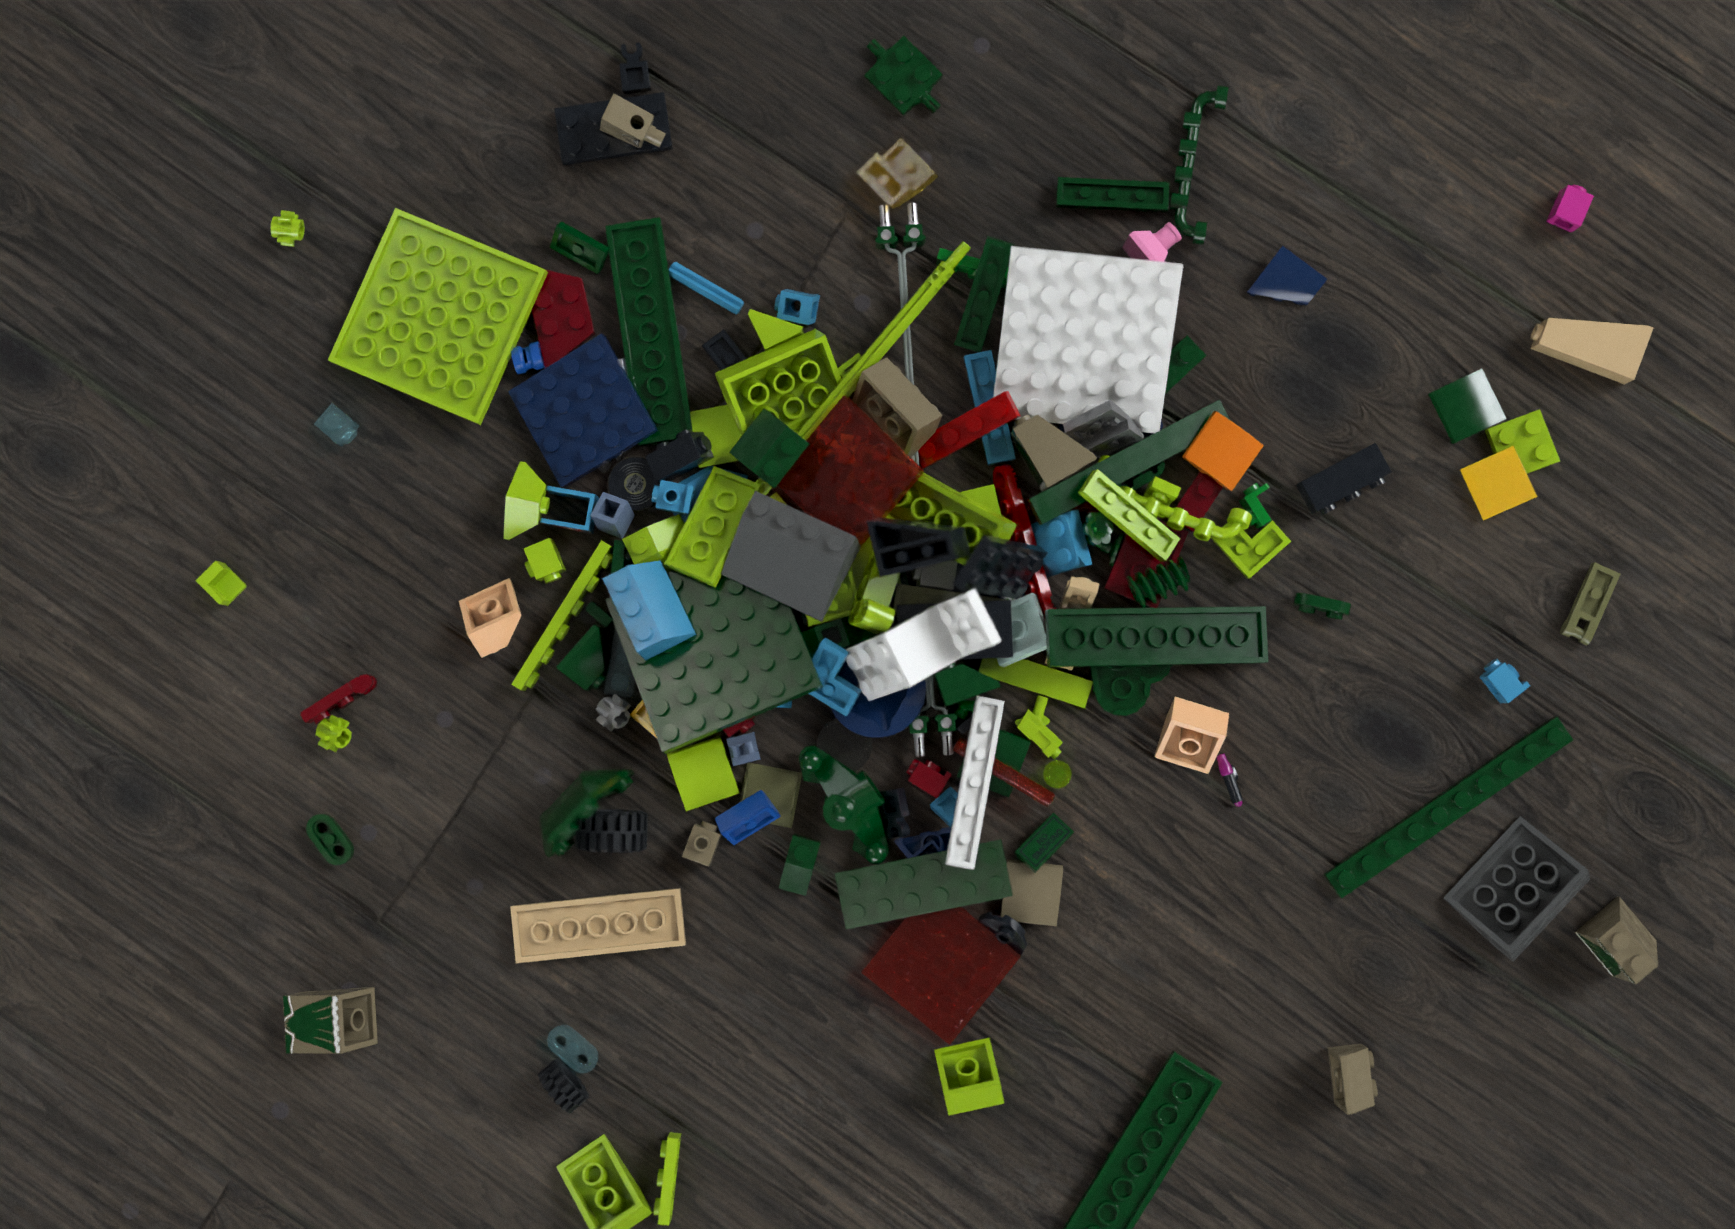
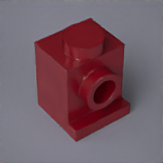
M914 758L906 771L910 775L908 778L909 782L935 798H938L952 775L947 771L944 775H941L939 773L941 767L928 759L923 764Z

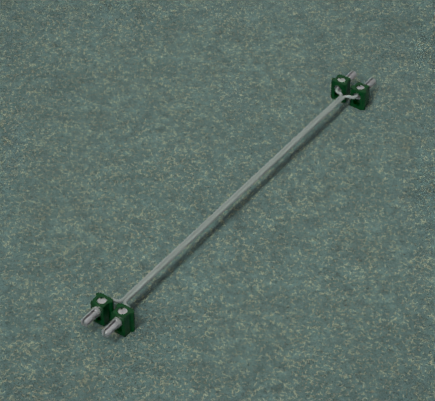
M911 203L907 204L908 225H905V236L903 237V246L907 249L902 252V255L895 249L898 238L895 236L894 226H891L889 205H885L886 223H884L883 205L879 206L880 227H877L875 247L878 250L886 249L888 252L897 255L901 309L908 302L906 253L912 252L916 247L924 246L926 239L922 231V224L918 222L916 203H913L914 221H912ZM909 325L903 332L905 377L914 385ZM917 451L911 458V466L919 470V455ZM932 674L925 678L927 704L925 707H922L920 713L928 710L930 705L935 710L943 712V715L935 716L934 720L937 721L938 732H941L943 754L947 755L946 736H948L949 755H952V731H956L955 720L957 715L947 714V710L944 707L935 704ZM920 713L909 725L910 734H913L916 757H919L918 737H920L921 757L925 756L924 733H927V722L929 721V717L920 716Z

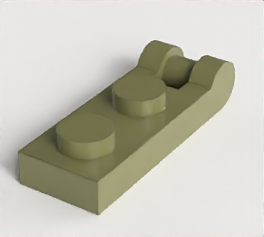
M1596 562L1591 563L1569 615L1560 629V634L1568 638L1573 636L1578 639L1579 643L1586 646L1589 645L1621 574ZM1579 619L1587 622L1584 629L1577 626Z

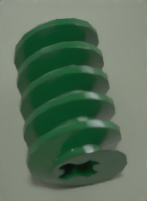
M1181 556L1177 557V565L1173 560H1168L1166 568L1162 564L1156 565V573L1151 568H1147L1145 570V577L1141 572L1135 573V581L1130 576L1126 577L1135 601L1139 602L1143 608L1146 607V598H1149L1155 604L1157 603L1156 594H1160L1165 600L1167 599V590L1170 589L1176 596L1178 595V586H1181L1186 592L1188 591V582H1190L1188 569Z

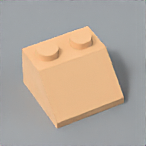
M1175 697L1164 722L1155 758L1209 774L1227 735L1229 713Z

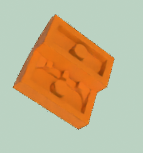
M1214 411L1182 457L1201 473L1208 474L1226 490L1233 491L1264 445L1231 420Z

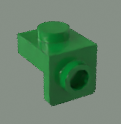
M1255 483L1243 491L1245 497L1239 500L1243 509L1252 515L1250 525H1254L1256 529L1272 520L1257 498L1259 494L1270 488L1267 483L1261 487L1258 483Z

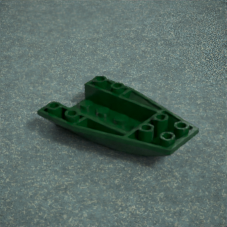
M632 769L588 770L581 772L577 779L539 817L544 854L548 858L554 855L558 857L561 854L564 855L575 843L572 838L576 835L575 832L579 828L576 823L580 819H588L599 808L596 802L601 797L616 792L618 794L623 793L634 782L631 777L635 772Z

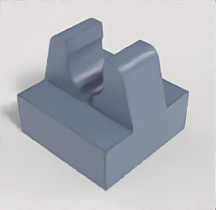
M754 732L726 739L733 766L761 759Z

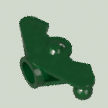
M814 745L804 747L799 755L804 781L819 783L824 789L826 797L823 806V816L826 822L837 830L851 829L855 833L852 850L872 864L882 863L888 855V843L879 806L884 804L885 801L874 782L864 770L856 773L819 747Z

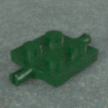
M905 36L887 50L876 39H873L871 41L872 44L869 43L867 48L878 59L875 65L865 74V78L903 116L914 106L921 103L934 114L936 109L938 110L941 107V104L930 93L943 77V74Z

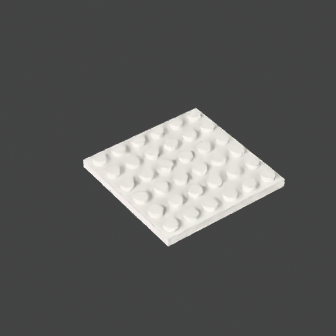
M1011 246L993 397L1004 391H1009L1021 415L1016 419H1020L1028 414L1032 418L1038 414L1049 423L1063 424L1111 400L1134 421L1141 432L1156 433L1160 431L1183 264Z

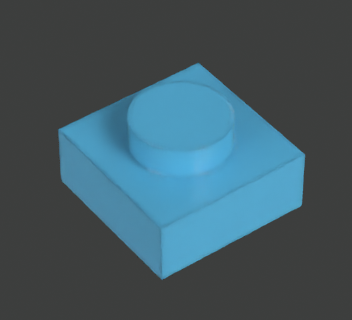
M951 786L930 804L931 809L949 827L952 826L958 795Z

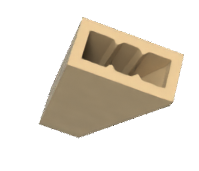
M1548 318L1535 325L1530 337L1533 340L1530 349L1626 384L1635 380L1653 327Z

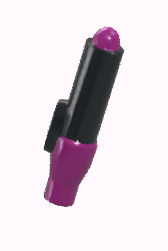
M1225 753L1219 754L1216 758L1220 774L1224 779L1232 803L1240 807L1243 798L1236 782L1239 779L1235 767L1227 760Z

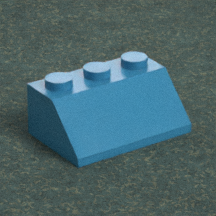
M661 560L628 565L603 578L637 653L643 659L648 660L696 635Z

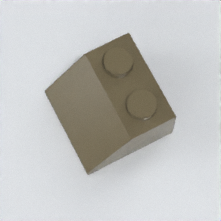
M1363 1044L1328 1047L1334 1104L1346 1114H1354L1374 1106V1097H1377L1378 1091L1376 1081L1371 1078L1370 1068H1374L1372 1052L1368 1051V1048Z

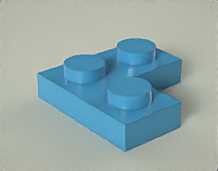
M824 638L812 659L823 687L808 694L847 716L862 690L838 676L850 652Z

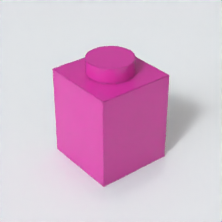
M1567 185L1559 191L1546 222L1571 233L1581 227L1594 196L1586 193L1587 190L1581 186Z

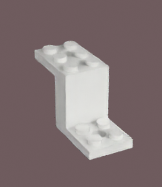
M972 589L933 605L878 636L845 649L850 652L846 661L850 669L854 671L862 693L867 697L868 701L911 687L961 657L994 646L1001 642V639L976 590Z

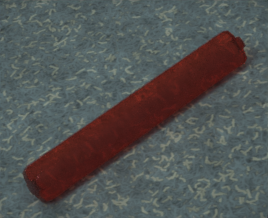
M959 738L953 750L965 757L967 741ZM994 758L991 774L1044 806L1049 807L1055 798L1054 793Z

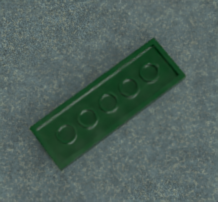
M1002 839L979 843L974 870L945 865L947 850L834 873L846 929L1013 896Z

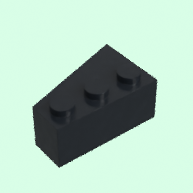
M891 518L867 520L880 577L971 556L964 527Z

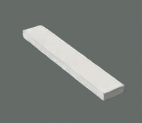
M982 696L975 697L945 865L974 870L1004 701Z

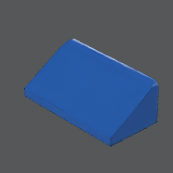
M759 790L717 816L715 821L720 833L735 845L780 818L781 815L762 790Z

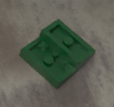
M1483 369L1428 394L1452 444L1507 419Z
M999 729L989 790L1010 797L1031 743L1030 740ZM963 758V761H962L961 766H960V768H959V771H958V773H957V778H960V779H961V773H962L964 758Z

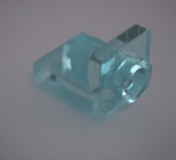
M333 403L314 423L334 443L341 447L344 444H349L358 433L356 430L360 426Z

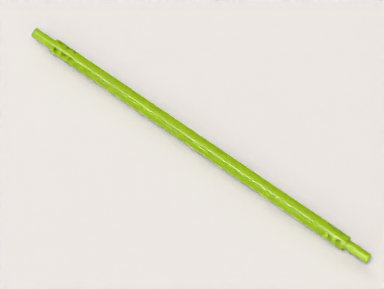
M962 241L945 262L941 261L797 432L799 436L810 444L854 392L862 371L881 360L954 274L955 271L953 269L971 249L967 243ZM760 477L757 479L756 483L764 486L763 494L766 495L772 489V486Z

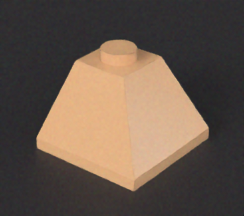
M510 578L459 601L467 636L481 658L507 647L521 618L520 608Z

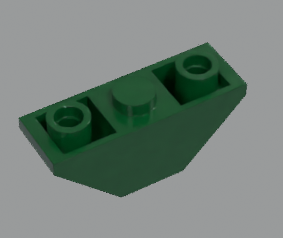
M849 616L801 632L812 659L824 638L829 639L842 648H846L876 636L872 632L849 624Z

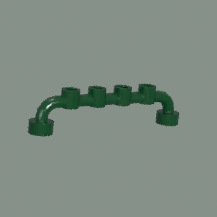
M1217 86V91H1206L1200 94L1194 100L1191 112H1185L1183 129H1188L1187 139H1181L1178 156H1184L1183 165L1176 167L1174 183L1180 184L1178 194L1172 193L1170 210H1175L1174 217L1177 229L1183 235L1192 237L1194 244L1204 245L1207 222L1196 221L1195 226H1191L1186 222V211L1202 109L1208 102H1215L1214 108L1225 109L1229 89L1226 86Z

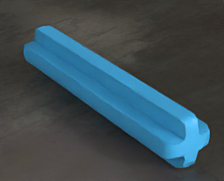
M673 262L670 266L669 275L671 278L734 314H738L741 311L744 303L740 298L677 262Z

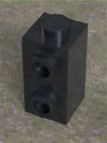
M691 429L678 433L676 440L670 443L667 441L656 445L654 452L645 456L656 482L661 480L672 481L714 458L711 451V442L708 437L704 435V432H692Z

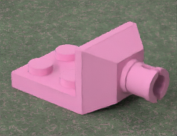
M1168 222L1156 233L1151 231H1133L1129 234L1122 248L1130 258L1164 262L1168 249L1175 243H1178L1182 237L1176 227Z

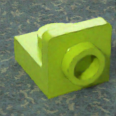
M1155 476L1147 484L1143 496L1155 497L1162 504L1170 506L1178 497L1181 487ZM1158 515V516H1157V517L1160 518V519H1163V518H1164V517L1161 516V515Z

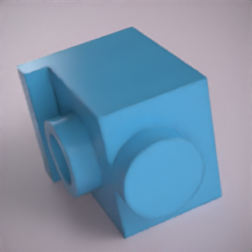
M789 289L782 290L775 300V311H778L777 318L806 325L815 323L820 295ZM796 300L801 302L800 311L794 308Z
M661 480L660 486L654 485L651 501L656 503L655 508L657 510L689 516L696 488L693 485ZM671 491L677 493V498L674 501L667 500V494Z
M1498 659L1488 663L1483 668L1486 672L1479 677L1499 703L1511 702L1530 687L1527 681L1520 682L1518 680L1520 675L1512 665H1506L1505 662L1501 663Z

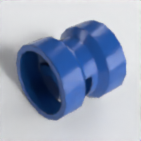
M538 341L530 343L528 347L524 348L516 346L511 351L517 375L527 373L529 369L533 368L536 370L545 369Z

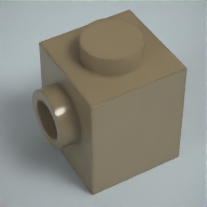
M702 821L701 825L694 824L682 857L709 867L722 836L717 831L718 826L706 821Z

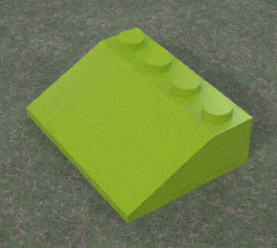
M813 329L715 373L724 399L742 435L763 408L797 433L842 380L826 335L817 329ZM849 398L829 421L853 411Z

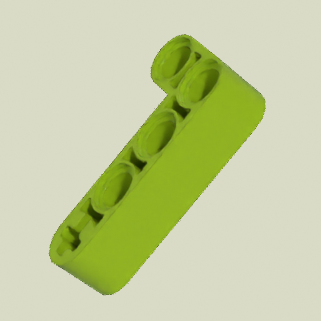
M873 547L849 615V624L874 634H880L889 630L894 619L895 610L890 608L889 605L900 573L880 577Z

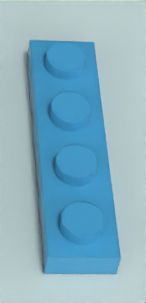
M991 350L964 356L974 407L993 398L996 369ZM1008 423L981 438L987 466L1016 459Z

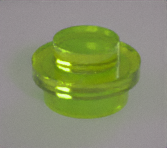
M1051 761L1044 768L1043 778L1050 787L1062 788L1071 780V769L1063 761Z

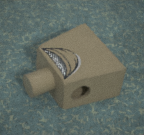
M614 93L601 119V131L638 148L642 147L644 141L660 148L667 133L652 125L654 115ZM637 124L641 129H634L632 125Z

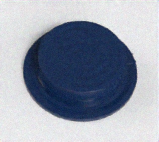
M845 660L838 676L860 689L859 681L854 671L850 669ZM923 679L911 687L868 701L861 691L847 716L833 708L831 709L843 726L858 735L869 738L892 736L906 729L919 715L925 701L926 681Z

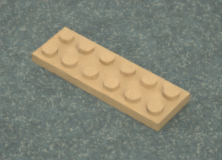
M681 888L510 906L516 963L686 945Z

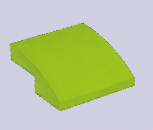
M728 405L691 411L693 432H704V435L711 442V451L714 458L699 465V468L739 461L729 453L742 434Z
M721 736L667 754L686 811L739 794V788Z

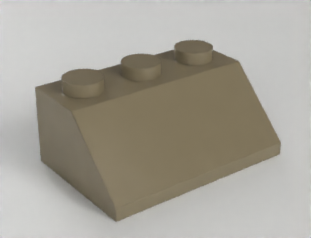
M887 357L862 371L851 401L852 408L902 461H909L936 432L942 414Z

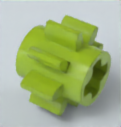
M281 210V217L274 216L272 218L271 236L277 238V242L280 245L294 247L295 240L301 241L303 239L304 221L298 219V215L295 212Z
M330 715L329 719L322 720L318 724L315 734L320 738L318 745L337 752L338 748L347 746L352 734L347 729L350 722L341 717L337 718L334 715Z

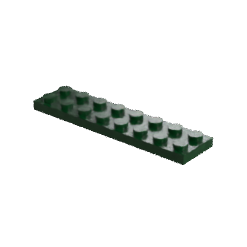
M658 217L606 225L627 375L658 429L656 433L639 442L638 445L643 446L674 441L678 433L691 429L692 432L693 430L662 221Z
M1266 606L1045 610L1047 667L1268 663Z
M1173 1050L1063 1229H1133L1223 1082Z

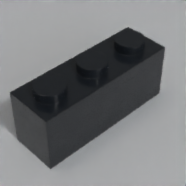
M1374 443L1296 484V487L1311 514L1320 511L1321 515H1324L1337 508L1335 502L1344 498L1348 502L1362 495L1359 489L1367 485L1373 489L1385 483L1384 476L1392 472L1377 444Z

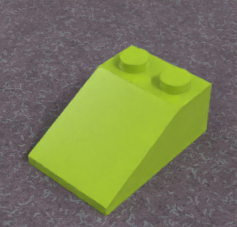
M604 1134L556 1166L589 1229H630L654 1213L640 1187Z

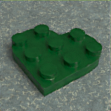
M1173 665L1090 666L1096 701L1103 711L1113 715L1127 716L1136 713L1145 705L1147 698L1150 696V684L1161 681L1169 673Z

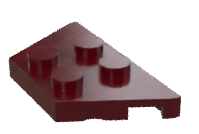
M546 270L548 274L532 308L545 368L576 350L581 343L588 341L595 335L583 279Z

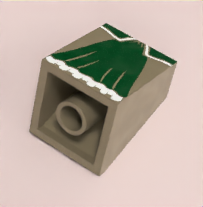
M1029 414L1014 422L1015 425L1012 426L1011 440L1042 492L1087 469L1097 459L1091 451L1038 414L1032 418Z
M1619 896L1575 932L1613 977L1637 984L1658 966L1656 939Z
M374 987L307 991L283 996L286 1053H345L378 1044Z

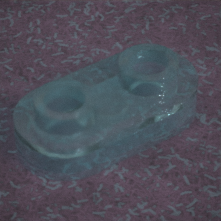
M558 1025L550 1031L547 1038L550 1050L574 1071L588 1073L597 1065L599 1056L596 1048L572 1027ZM558 1036H564L566 1038L565 1045H559L557 1043ZM580 1054L587 1056L588 1062L586 1064L579 1062L578 1056Z

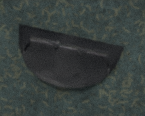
M993 912L980 915L977 922L1019 958L1027 947L1024 937L1026 932L1022 926L1008 915L1000 917L992 915Z

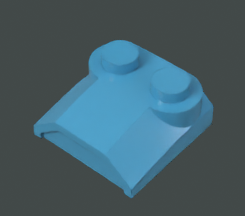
M1072 510L1058 515L1042 525H1039L1038 522L1031 524L1037 546L1048 552L1043 563L1047 578L1092 565L1079 510Z

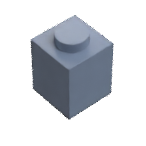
M603 492L590 516L598 530L623 539L635 515L627 500Z

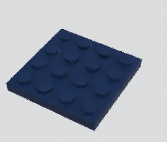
M603 334L598 335L508 391L562 488H566L658 431L611 345Z

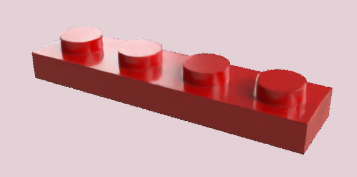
M1009 391L1002 392L939 427L918 450L919 462L922 468L933 465L1020 417L1021 415Z

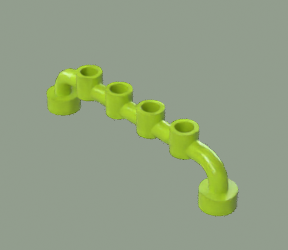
M1100 456L1098 463L1110 456ZM1120 487L1155 518L1158 515L1168 518L1167 525L1170 528L1181 531L1184 525L1195 529L1193 535L1201 541H1209L1211 536L1220 539L1232 538L1241 529H1248L1252 520V515L1246 510L1232 508L1227 518L1230 526L1222 528L1216 526L1213 521L1207 518L1199 519L1191 516L1182 508L1166 506L1155 497H1144L1137 494L1130 487Z

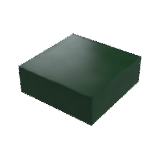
M591 601L585 608L604 627L611 628L614 624L612 617L597 603Z

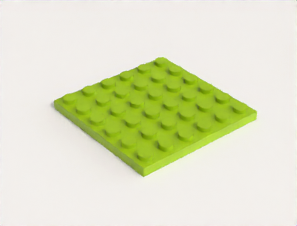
M395 208L328 361L481 425L511 358V351L516 347L548 272L543 268Z

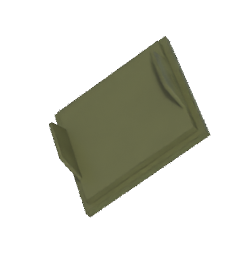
M748 762L740 802L762 790L781 815L780 818L770 824L792 828L802 773Z

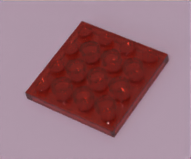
M843 395L807 439L809 445L778 483V486L807 515L855 536L860 546H862L870 537L867 520L886 518L925 471L848 396Z
M956 907L904 918L862 970V974L950 1045L1019 960L1021 955L1007 944L999 942L994 933L964 908Z

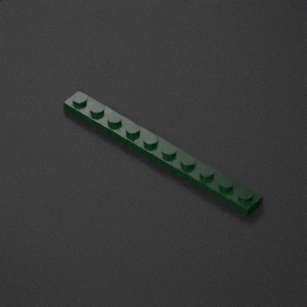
M1558 717L1551 718L1324 873V876L1339 898L1345 897L1573 741V738Z

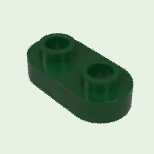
M1296 593L1293 603L1299 606L1298 611L1315 614V610L1326 612V617L1342 620L1343 615H1349L1351 604L1348 602L1306 593Z
M318 814L309 819L306 826L307 834L326 861L332 865H342L350 861L354 854L353 844L335 819L328 814ZM322 822L327 825V831L325 833H322L319 830V826ZM338 845L344 848V853L341 856L336 853Z

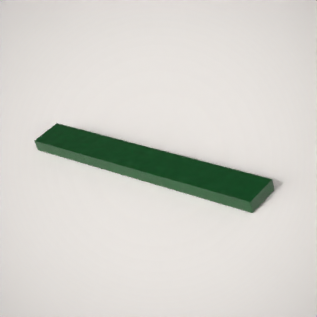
M1215 401L1146 437L1144 440L1028 499L1027 502L1039 525L1087 501L1078 492L1093 470L1098 469L1118 485L1188 448L1214 411L1229 419L1221 401Z

